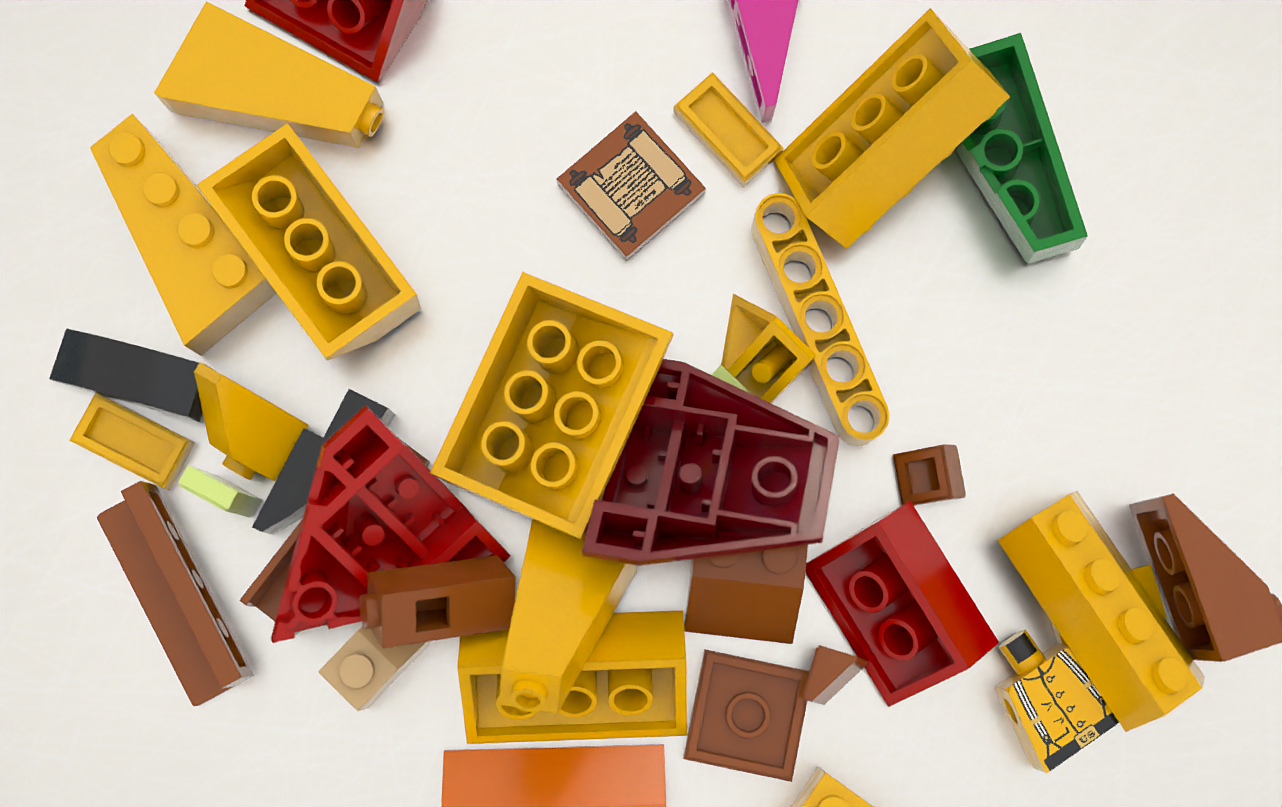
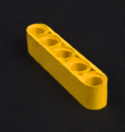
M783 193L770 194L762 199L756 208L751 226L754 242L792 331L816 354L808 368L835 432L840 436L841 440L849 445H867L883 434L887 428L890 417L888 406L805 214L797 200L792 196ZM769 213H780L787 217L791 229L785 233H773L764 225L763 217ZM789 261H802L809 267L811 279L802 283L792 281L785 274L784 265ZM816 308L824 310L831 317L832 328L822 333L812 330L806 323L805 313ZM834 357L847 360L852 366V380L838 382L832 379L827 372V360ZM861 406L871 412L874 418V426L871 432L862 433L852 428L848 420V412L851 407Z

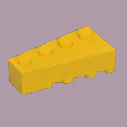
M133 113L90 147L185 347L202 356L277 294L199 188Z

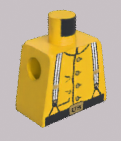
M1024 629L1005 640L999 646V649L1015 673L1000 682L995 689L1026 757L1034 769L1049 773L1119 723L1068 645L1056 644L1042 653L1027 630Z

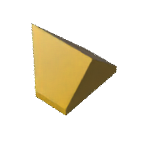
M733 293L721 365L752 395L772 404L808 368L816 354L776 315Z

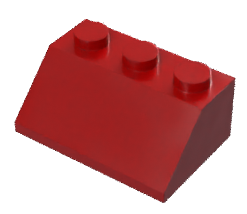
M245 0L244 7L375 82H379L419 21L426 0Z
M911 501L877 519L806 563V574L857 657L868 661L864 668L888 707L970 669L999 643Z

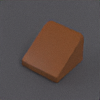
M943 444L893 454L902 505L908 501H911L916 506L965 498V486L956 445Z
M819 645V648L816 647L803 692L804 700L825 705L867 665L868 661Z

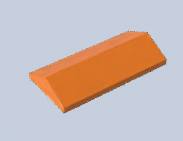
M664 744L444 750L441 807H666Z

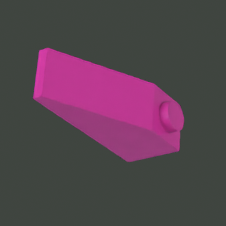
M728 0L761 122L772 121L798 0Z

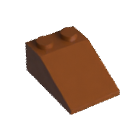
M1174 493L1129 504L1174 632L1193 660L1225 662L1282 643V604L1278 597L1270 593L1268 585Z

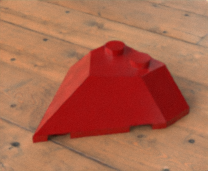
M366 405L322 445L272 631V643L295 638V632L327 625L328 629L361 622L359 599L360 595L367 594V573L494 555H498L505 562L511 556L440 479L431 474V470Z

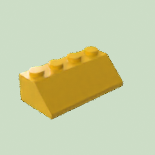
M929 8L788 145L774 161L805 216L847 249L861 235L868 232L874 223L893 205L908 195L914 186L935 166L949 157L955 148L977 127L991 118L1010 96L983 63L946 23Z
M288 123L197 184L199 190L327 361L379 340L421 310L416 292Z
M1078 491L1060 499L997 540L1125 732L1166 716L1203 688L1205 676Z
M683 610L613 613L558 713L545 711L526 712L516 707L499 705L501 667L509 629L461 636L459 639L457 669L467 744L687 736V673Z

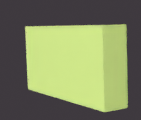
M190 465L187 466L178 482L181 484V488L218 508L249 518L250 516L254 517L263 501L259 497L215 474Z

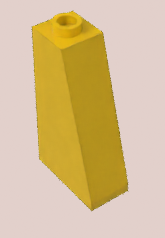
M207 1L154 92L168 110L176 114L275 132L288 123L298 137L356 148L360 147L366 135L371 137L375 134L384 116L383 101L376 86Z
M532 519L501 667L499 705L516 707L526 712L545 711L558 713L634 578L638 565L583 556L582 549L586 533L583 540Z

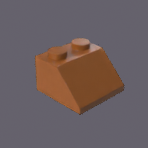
M808 545L692 559L684 632L793 644L804 590Z

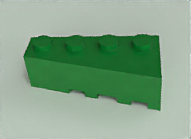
M1014 34L970 48L971 52L991 72L1010 98L996 110L991 118L983 122L955 148V151L1026 264L1079 249L1088 235L1022 34Z

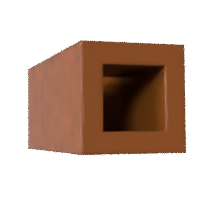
M498 555L367 573V594L360 595L359 599L361 622L364 629L371 628L382 648L510 629L515 605V575Z

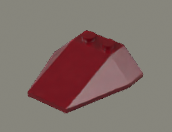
M663 359L605 488L602 501L594 500L582 554L586 557L642 566L822 543L840 436L685 362Z

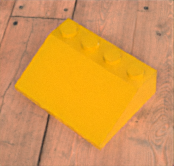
M522 272L430 473L469 493L583 540L588 528L594 500H601L674 336L673 332Z

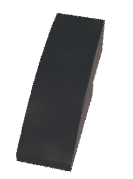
M66 328L49 377L50 380L196 422H200L203 414L194 374L199 362Z
M348 389L324 437L303 428L252 528L274 535L303 518L322 445L365 405L388 427L396 414L389 408Z

